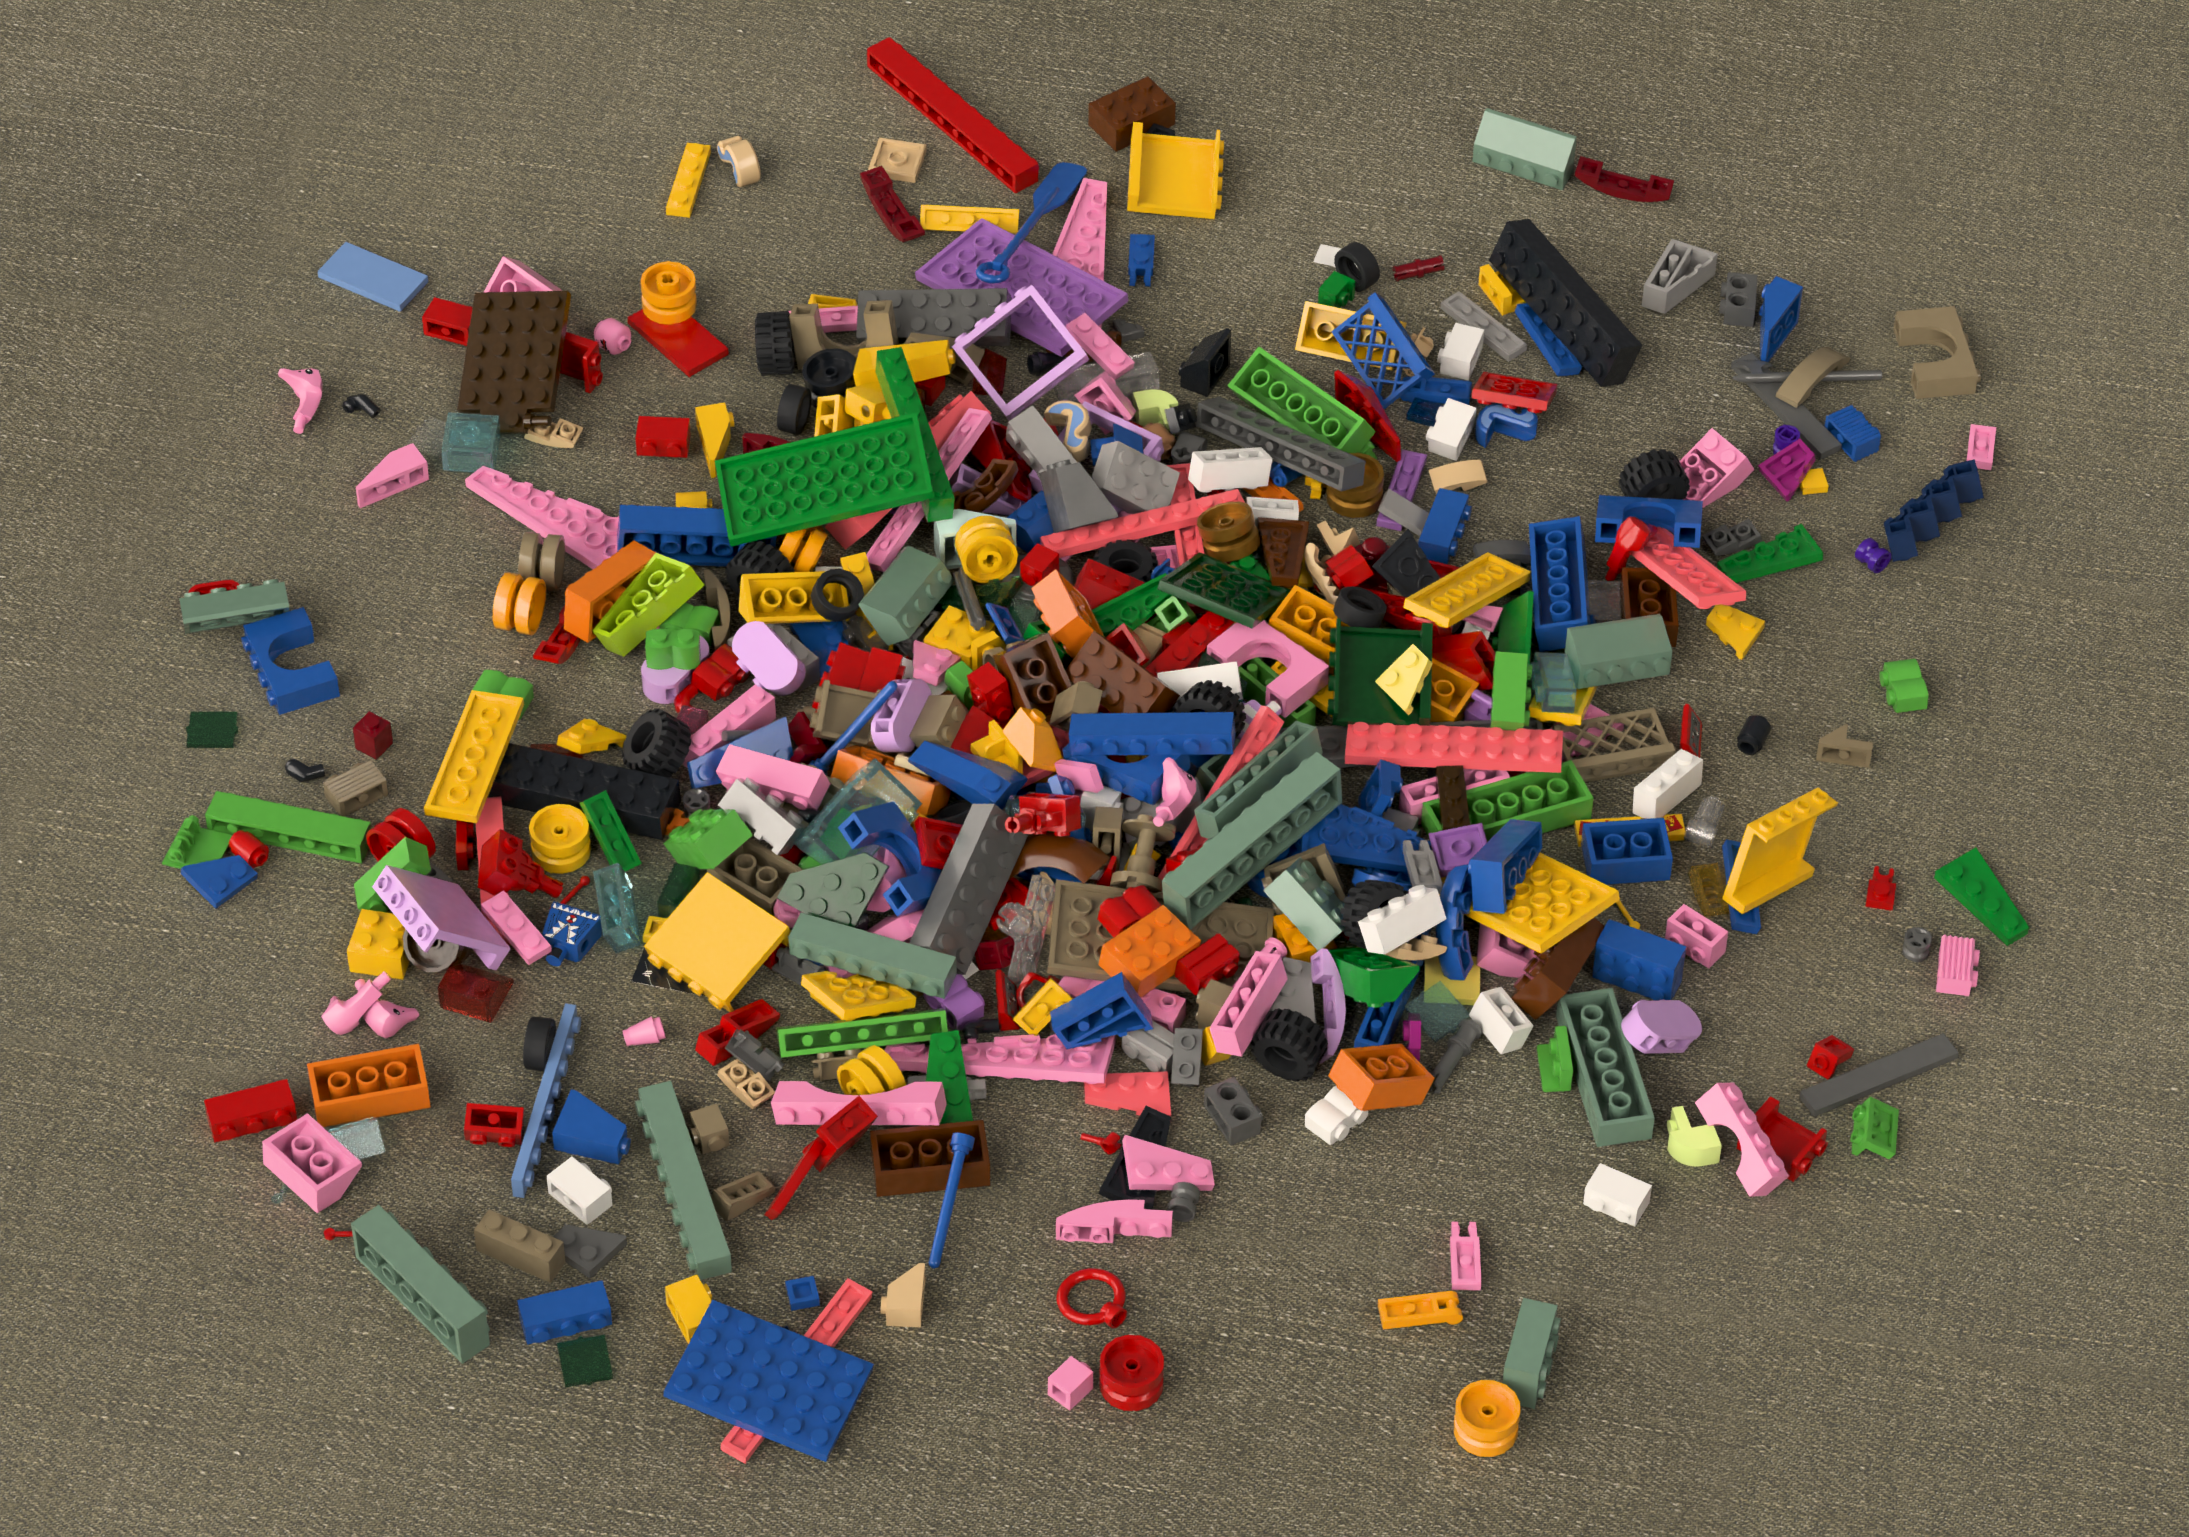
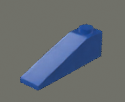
M924 741L908 759L910 764L970 803L996 804L1002 810L1028 781L1027 777L1007 764L928 741Z

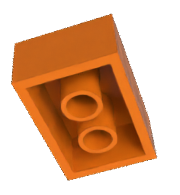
M1055 569L1031 588L1036 597L1033 601L1043 613L1041 618L1050 628L1048 633L1057 644L1059 642L1063 644V648L1071 658L1077 655L1093 631L1104 637L1087 599L1058 570Z
M1162 905L1103 944L1098 965L1110 977L1122 972L1138 995L1142 997L1175 975L1177 960L1200 946L1201 940L1170 910Z
M1402 1043L1341 1049L1328 1075L1337 1088L1344 1092L1353 1102V1105L1361 1111L1421 1105L1435 1079Z

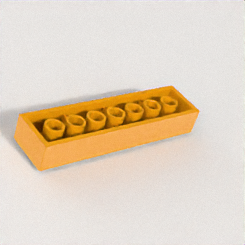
M1294 585L1271 616L1268 625L1284 633L1287 638L1303 646L1306 651L1318 659H1322L1329 666L1330 651L1334 652L1335 644H1330V629L1336 627L1338 618L1333 611L1334 605ZM1341 621V626H1348ZM1432 658L1430 722L1461 721L1468 704L1474 702L1471 695L1475 689H1478L1479 683ZM1329 667V673L1334 675V668Z

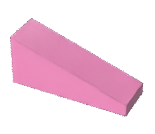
M1487 605L1463 620L1493 633L1503 608Z

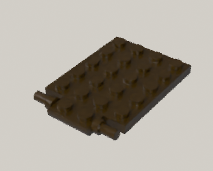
M568 291L475 293L457 410L461 414H480L471 415L470 417H456L454 420L456 428L470 427L472 430H477L479 435L528 434V429H534L536 426H551L552 419L550 416H535L531 412L555 411L571 294Z

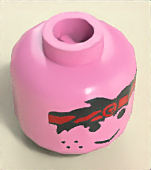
M608 318L596 325L594 340L599 342L601 349L612 355H617L629 348L631 344V331L628 326L618 320Z

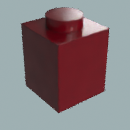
M370 711L353 727L355 749L376 760L393 744L391 723Z

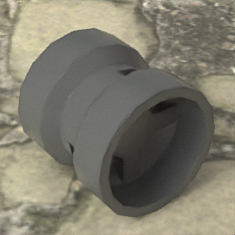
M1188 1182L1176 1183L1172 1188V1200L1168 1204L1167 1211H1173L1172 1219L1176 1221H1192L1195 1218V1205L1199 1202L1200 1190Z

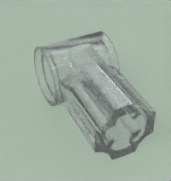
M1713 796L1703 798L1695 817H1691L1684 836L1685 841L1708 848L1712 847L1717 834L1718 824L1725 805L1719 798Z

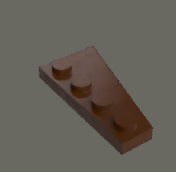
M1258 517V530L1272 586H1283L1285 588L1294 587V585L1298 586L1304 559V549L1309 533V521Z

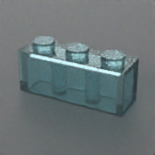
M1535 652V660L1530 662L1532 664V689L1535 690V700L1540 702L1542 712L1574 713L1577 689L1567 653Z
M619 863L593 871L603 937L615 953L641 945L631 879Z

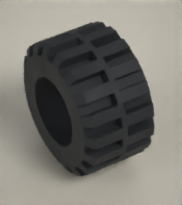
M789 311L757 313L755 318V347L758 370L762 376L792 374L795 369V348Z
M1654 449L1648 453H1641L1637 458L1631 459V462L1624 466V471L1620 473L1619 485L1625 497L1682 500L1686 498L1687 492L1690 489V481L1678 457L1671 451L1666 452L1665 449H1660L1659 451Z
M1128 539L1127 541L1116 540V543L1109 542L1106 544V547H1101L1094 556V561L1145 583L1152 580L1151 574L1154 568L1158 566L1157 556L1154 552H1151L1150 547H1144L1143 543L1139 541L1134 543L1133 540Z
M762 541L748 542L727 564L725 573L731 589L740 598L742 574L790 573L795 570L787 557L772 545H767Z
M1206 680L1204 683L1202 681L1198 682L1175 703V709L1172 711V713L1201 712L1202 709L1207 712H1234L1235 739L1245 727L1243 721L1246 719V713L1242 712L1245 707L1243 703L1238 701L1239 695L1237 693L1233 694L1231 687L1228 685L1223 687L1222 682L1216 681L1214 684L1212 680Z
M654 708L653 710H648L634 722L627 733L622 751L624 764L632 770L670 778L673 773L675 774L685 761L686 755H688L689 746L691 745V730H689V726L662 709Z
M1365 880V882H1358L1356 888L1352 887L1348 891L1349 897H1345L1343 900L1345 905L1344 908H1341L1340 914H1343V919L1340 921L1341 926H1345L1343 930L1345 936L1349 937V941L1352 944H1356L1359 948L1367 949L1358 921L1367 917L1368 912L1388 905L1389 900L1408 894V891L1403 890V886L1392 882Z
M1278 1008L1267 1013L1253 1036L1250 1047L1252 1048V1054L1256 1057V1061L1264 1069L1289 1081L1290 1079L1294 1082H1299L1300 1080L1305 1081L1313 1075L1327 1051L1328 1040L1325 1038V1033L1309 1017H1305L1297 1011L1293 1012L1290 1009L1284 1008V1010Z

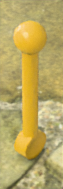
M1620 900L1617 901L1616 905L1628 921L1629 926L1640 929V923L1632 919Z

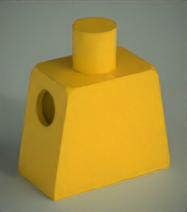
M879 381L846 389L844 412L866 424L891 418Z

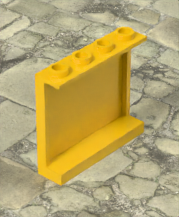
M1133 122L1127 211L1215 219V212L1221 209L1222 195H1217V192L1222 190L1223 177H1218V173L1223 171V159L1219 158V155H1223L1224 140H1220V130L1216 131L1215 140L1142 133L1143 123Z
M1817 787L1747 824L1722 899L1738 912L1744 914L1811 878L1815 868L1803 860V856L1817 816L1836 807L1838 802Z
M707 872L648 940L644 948L649 954L647 959L655 967L660 969L663 966L674 980L679 983L682 980L688 983V988L698 996L702 994L709 998L708 1001L718 1010L724 1008L732 1012L734 1009L730 1002L779 944L783 943L789 947L788 936L791 930L786 924Z

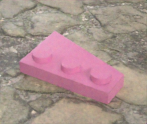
M1128 1135L1124 1136L1122 1143L1129 1190H1172L1173 1186L1178 1182L1191 1183L1198 1187L1200 1191L1213 1190L1215 1184L1210 1160Z

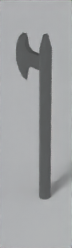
M1742 360L1733 364V367L1745 369L1749 372L1733 376L1734 381L1743 383L1784 382L1792 373H1763V368L1773 367V365L1761 360ZM1831 371L1821 381L1881 380L1882 371Z

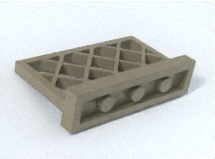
M1655 708L1586 719L1582 721L1580 726L1557 724L1553 725L1552 729L1563 731V733L1570 731L1578 735L1574 742L1563 737L1562 756L1566 762L1572 760L1571 753L1573 750L1586 755L1585 758L1572 760L1584 782L1654 771L1676 752L1673 743H1669ZM1650 718L1652 721L1650 729L1637 723L1639 719ZM1616 723H1622L1628 726V728L1623 733L1612 726ZM1596 727L1603 732L1597 737L1587 732V730ZM1632 729L1645 734L1641 741L1629 735ZM1607 733L1620 739L1616 745L1603 740ZM1651 737L1660 741L1661 745L1651 746L1646 744V741ZM1582 738H1585L1595 744L1591 749H1588L1578 743ZM1625 741L1636 746L1637 748L1632 750H1624L1620 747ZM1598 746L1610 750L1611 753L1600 755L1595 751Z

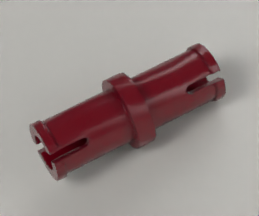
M1438 255L1437 257L1424 260L1417 258L1411 263L1393 266V272H1396L1393 273L1395 281L1398 282L1399 280L1416 276L1417 278H1423L1425 274L1444 271L1445 267L1442 265L1444 261L1442 256Z

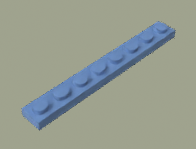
M565 1003L512 1174L513 1197L524 1198L527 1187L531 1188L533 1185L534 1165H539L541 1158L540 1145L541 1142H546L548 1135V1126L546 1125L548 1120L552 1121L555 1111L553 1102L555 1098L559 1099L560 1079L561 1076L565 1077L567 1074V1057L573 1054L575 1045L573 1037L575 1033H579L581 1027V1017H577V1008L573 1004Z

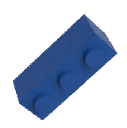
M1439 488L1418 541V546L1421 547L1428 560L1448 564L1450 557H1455L1458 549L1457 539H1462L1464 534V521H1469L1472 506L1468 505V494Z
M603 1280L517 1300L519 1319L527 1345L542 1343L562 1336H572L579 1332L601 1329L612 1325L611 1307Z

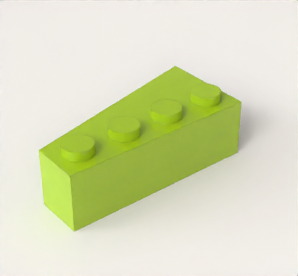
M655 553L592 631L606 650L625 657L646 638V631L656 629L697 593L704 586V583L690 565Z

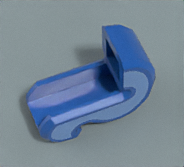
M1494 403L1485 406L1479 412L1476 419L1475 438L1478 444L1484 448L1488 445L1494 431L1523 441H1530L1536 437L1538 417L1535 413L1527 411V409H1522L1521 414H1518L1514 409L1505 408L1502 404Z

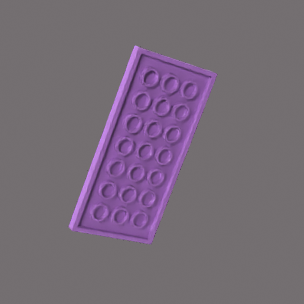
M983 218L915 272L916 280L933 289L1007 288L1012 299L1015 298L1014 294L1024 286L1028 288L1030 285H1033L1065 327L1083 313H1086L1099 326L1128 302V294L1025 240H1023L1008 260L1007 266L1011 273L1007 280L995 284L981 281L976 275L977 267L982 263L993 261L998 254L1004 251L1015 236ZM990 269L984 273L994 276L1000 275L1002 272ZM1032 298L1011 314L1012 331L1061 357L1072 349Z

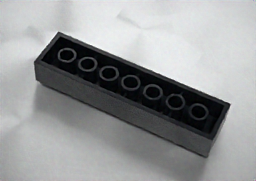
M1530 219L1507 221L1489 261L1601 387L1623 384L1643 345Z
M509 743L488 795V797L501 796L502 805L536 813L546 806L555 804L571 805L583 812L580 802L606 790L627 833L663 840L667 832V825L673 820L674 811L678 809L681 803L678 779Z

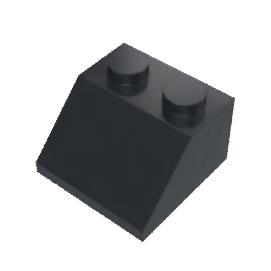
M1226 328L1205 337L1198 346L1192 349L1189 359L1186 362L1184 361L1179 368L1178 375L1181 376L1180 387L1208 397L1230 367V329Z

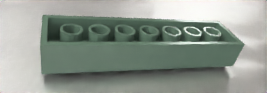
M1318 752L1314 753L1310 758L1304 759L1298 768L1292 773L1285 775L1280 783L1271 790L1264 792L1257 802L1252 806L1246 807L1239 817L1233 822L1227 823L1221 832L1215 837L1208 839L1197 852L1187 856L1179 867L1165 875L1162 880L1164 906L1190 930L1342 803L1340 768Z

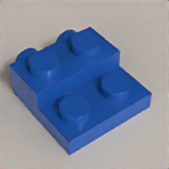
M1380 759L1358 797L1360 809L1383 817V813L1391 807L1394 794L1399 793L1403 785L1400 765Z

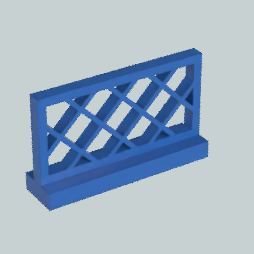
M1374 292L1367 298L1369 302L1335 328L1332 333L1367 386L1374 390L1382 407L1386 409L1422 379L1429 380L1435 373L1385 299ZM1372 311L1374 314L1373 325H1362L1363 316ZM1348 328H1355L1353 341H1345L1341 336ZM1361 329L1371 330L1369 343L1358 342ZM1377 331H1385L1387 333L1385 345L1375 344ZM1357 346L1368 347L1366 360L1356 358ZM1373 348L1384 349L1382 362L1371 361ZM1390 349L1399 351L1398 363L1387 362ZM1370 365L1381 366L1378 379L1368 376ZM1386 367L1397 368L1394 381L1384 380ZM1403 368L1411 369L1415 375L1407 382L1400 381ZM1383 384L1393 385L1392 394L1384 399L1381 395Z

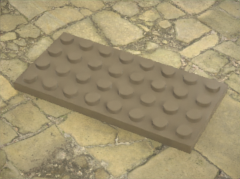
M1056 879L1047 974L1106 981L1111 978L1098 964L1103 944L1114 937L1097 918L1100 905L1106 899L1122 896L1127 889ZM1150 892L1161 905H1164L1163 894ZM1223 902L1191 929L1201 940L1200 945L1220 933L1228 941L1229 945L1231 944L1239 951L1240 957L1236 973L1230 978L1224 976L1218 982L1232 987L1244 972L1256 951L1260 952L1265 947V941L1268 938H1272L1274 909ZM1175 975L1156 987L1158 989L1192 993Z

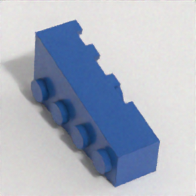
M1510 819L1470 859L1468 873L1472 879L1473 911L1505 914L1508 908L1506 900H1513L1516 894V889L1513 888L1516 883L1524 881L1527 868L1532 867L1543 848L1541 822Z

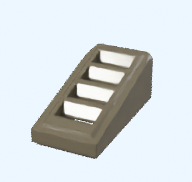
M757 1171L713 1189L712 1202L715 1211L725 1221H729L773 1194L776 1188ZM755 1184L759 1189L756 1190L752 1185Z

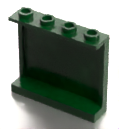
M1337 618L1336 627L1330 629V644H1335L1334 652L1330 651L1329 667L1334 668V675H1329L1328 691H1333V699H1328L1327 714L1332 715V725L1348 726V724H1355L1356 722H1365L1368 725H1382L1383 723H1392L1394 725H1430L1432 667L1424 678V685L1420 694H1415L1411 704L1413 710L1410 715L1375 681L1412 644L1432 662L1433 623H1422L1420 631L1341 626V618Z

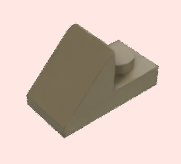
M1848 724L1819 739L1816 761L1870 767L1873 742L1846 739Z

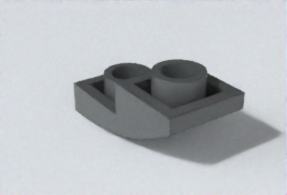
M1749 519L1729 529L1724 524L1702 536L1715 556L1739 552L1762 542L1760 533Z
M1493 540L1473 546L1476 558L1489 552L1508 561L1521 560V563L1529 564L1531 561L1530 548L1526 541Z

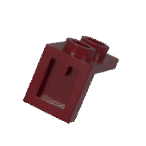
M803 711L798 712L788 725L789 733L798 746L789 761L808 765L812 760L821 759L828 750L821 738L813 737L814 728H810V721Z
M1026 928L1001 939L980 941L975 952L978 969H1002L1037 955L1038 950L1033 929Z

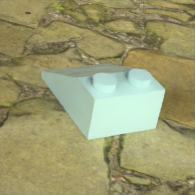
M954 509L952 519L934 521V550L936 557L942 560L947 569L961 568L962 564L955 547V537L960 527L970 519L978 516L994 515ZM994 516L1008 525L1016 547V520Z

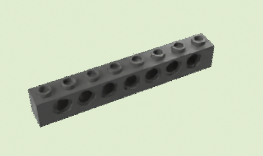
M1219 396L1198 402L1197 427L1244 448L1262 447L1273 458V461L1339 491L1363 485L1365 460Z

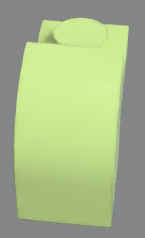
M1157 389L1133 392V407L1136 410L1134 416L1137 424L1145 426L1148 423H1161L1170 431L1164 409L1178 406L1177 399L1170 393Z
M1683 1106L1672 1108L1671 1118L1667 1120L1669 1133L1667 1150L1670 1155L1678 1162L1688 1166L1698 1167L1719 1163L1722 1145L1715 1127L1703 1125L1691 1128Z

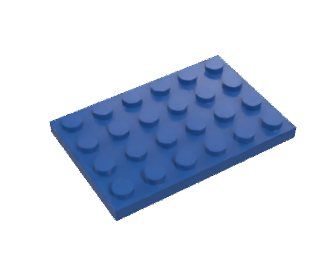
M712 1300L666 1385L663 1397L827 1462L873 1371L874 1364Z

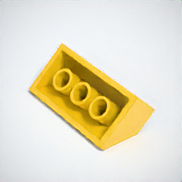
M1305 301L1295 350L1351 362L1332 331L1356 312ZM1364 315L1362 325L1372 326L1374 315ZM1400 321V323L1405 329L1407 323ZM1348 328L1341 334L1345 341H1353L1355 328ZM1361 329L1358 342L1369 343L1371 330ZM1377 331L1375 344L1385 345L1387 337L1385 331ZM1357 346L1356 358L1366 360L1368 347ZM1373 348L1371 361L1382 362L1384 349ZM1390 349L1387 362L1396 363L1399 351ZM1370 365V366L1376 367V368H1380V367H1381V366H1376V365ZM1386 367V370L1393 371L1394 367Z

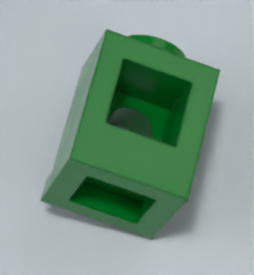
M1334 271L1319 287L1318 304L1340 308L1345 306L1348 300L1353 301L1355 298L1356 280Z

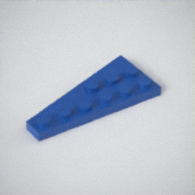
M1340 804L1301 837L1300 853L1325 843L1335 863L1408 873L1403 855V841L1411 840L1413 850L1419 851L1420 841L1425 839L1418 837L1415 831L1410 829L1407 832L1394 827L1393 822L1356 806L1349 808ZM1428 841L1430 850H1432L1430 841Z

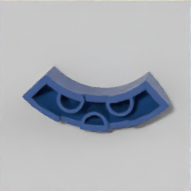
M1468 864L1457 866L1448 873L1439 896L1446 920L1436 925V938H1438L1437 944L1446 946L1447 949L1438 958L1444 976L1450 980H1465L1474 965L1470 952L1469 935L1467 931H1463L1464 914H1469L1472 901V879L1468 873Z

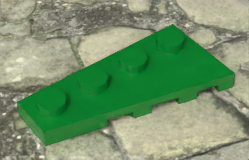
M1801 523L1794 526V531L1788 534L1781 532L1775 535V540L1765 543L1762 541L1755 544V549L1749 552L1742 550L1717 562V569L1734 582L1739 583L1823 561V551Z
M1166 573L1092 610L1104 637H1107L1123 623L1131 630H1135L1156 613L1154 610L1172 596L1157 589L1159 581L1167 575Z
M1976 847L1935 871L1934 879L2006 946L2028 934V924Z
M959 1030L931 1034L926 1082H942L947 1102L940 1124L973 1121Z

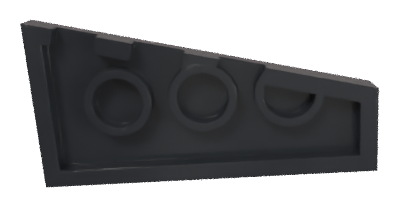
M1409 529L1372 566L1403 597H1409L1441 579L1429 563L1421 547L1418 546ZM1461 620L1453 625L1452 635L1462 626V624L1465 622L1464 620Z

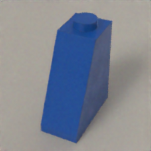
M570 1090L552 1132L554 1150L619 1165L623 1154L627 1155L631 1144V1139L627 1138L626 1125L578 1091Z

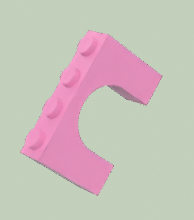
M1264 620L1253 629L1236 622L1207 645L1206 663L1208 665L1237 661L1239 667L1244 662L1257 657L1272 658L1284 664L1287 670L1266 686L1265 698L1266 705L1270 701L1278 703L1282 709L1280 715L1284 718L1328 684L1329 666L1322 659H1318L1306 651L1303 646L1287 638L1284 633L1268 625Z

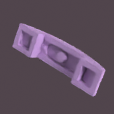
M1324 948L1311 956L1312 983L1322 984L1325 1027L1323 1032L1328 1040L1327 1051L1320 1063L1333 1056L1337 1050L1343 1034L1346 1014L1345 994L1341 976L1330 952Z

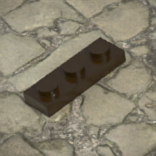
M1436 766L1442 831L1470 825L1463 766Z

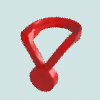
M1033 972L1027 973L1016 992L1018 1005L1022 1009L1026 1004L1024 1001V991L1033 980L1046 983L1052 978L1058 984L1061 980L1053 975L1045 978Z

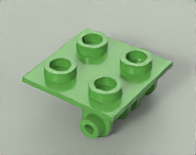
M191 815L185 818L162 865L181 869L186 865L221 859L229 846V840L232 835L201 828L199 819Z

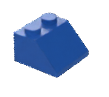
M1042 490L1007 517L1016 520V545L1027 553L1037 543L1041 545V536L1054 533Z

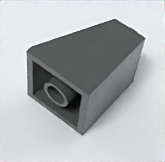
M1070 459L1047 465V471L1039 473L1054 533L1118 517L1117 511L1080 462L1071 464Z

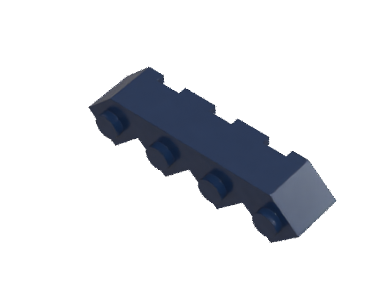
M1975 459L1949 465L1943 470L1944 476L1939 480L1933 479L1921 490L1922 495L1917 499L1911 498L1899 509L1900 514L1896 518L1890 517L1884 522L1893 562L1899 560L1906 561L1918 556L1915 542L1929 541L1935 537H1940L1937 523L1950 522L1962 517L1960 503H1971L1977 499L1984 498Z

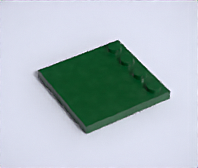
M1200 552L1159 581L1157 588L1162 592L1252 629L1273 614L1291 591L1283 586H1272L1271 581Z

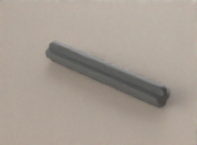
M959 568V571L953 573V577L970 625L974 627V630L979 631L981 627L986 626V620L971 579L965 574L963 568Z

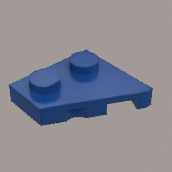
M240 855L183 866L180 874L216 909L256 880L258 873Z

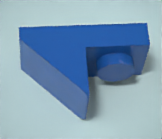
M1113 424L1114 437L1090 440L1093 466L1096 465L1102 445L1120 441L1144 454L1142 436L1118 424Z

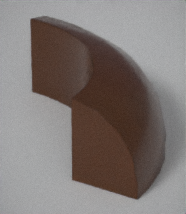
M992 459L984 473L974 481L975 486L963 493L959 491L953 492L955 497L954 509L980 513L990 507L1007 491L1014 481L1019 470L1017 463L1011 460ZM924 515V517L922 518V520H923L925 523L934 524V521H933V522H927L926 517H925V515Z
M1054 832L1027 837L1008 881L1018 873L1030 868L1053 867L1072 874L1084 884L1110 857L1084 839L1079 840L1070 836H1054Z

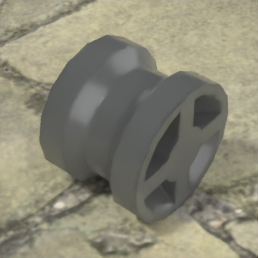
M1922 927L1908 929L1904 936L1903 955L1913 962H1921L1927 959L1932 942L1931 933Z

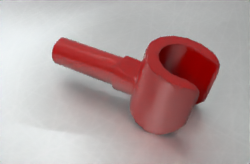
M1111 1132L1106 1138L1085 1133L1081 1134V1140L1101 1146L1107 1154H1113L1122 1146L1120 1143H1117L1120 1140V1136L1114 1132Z

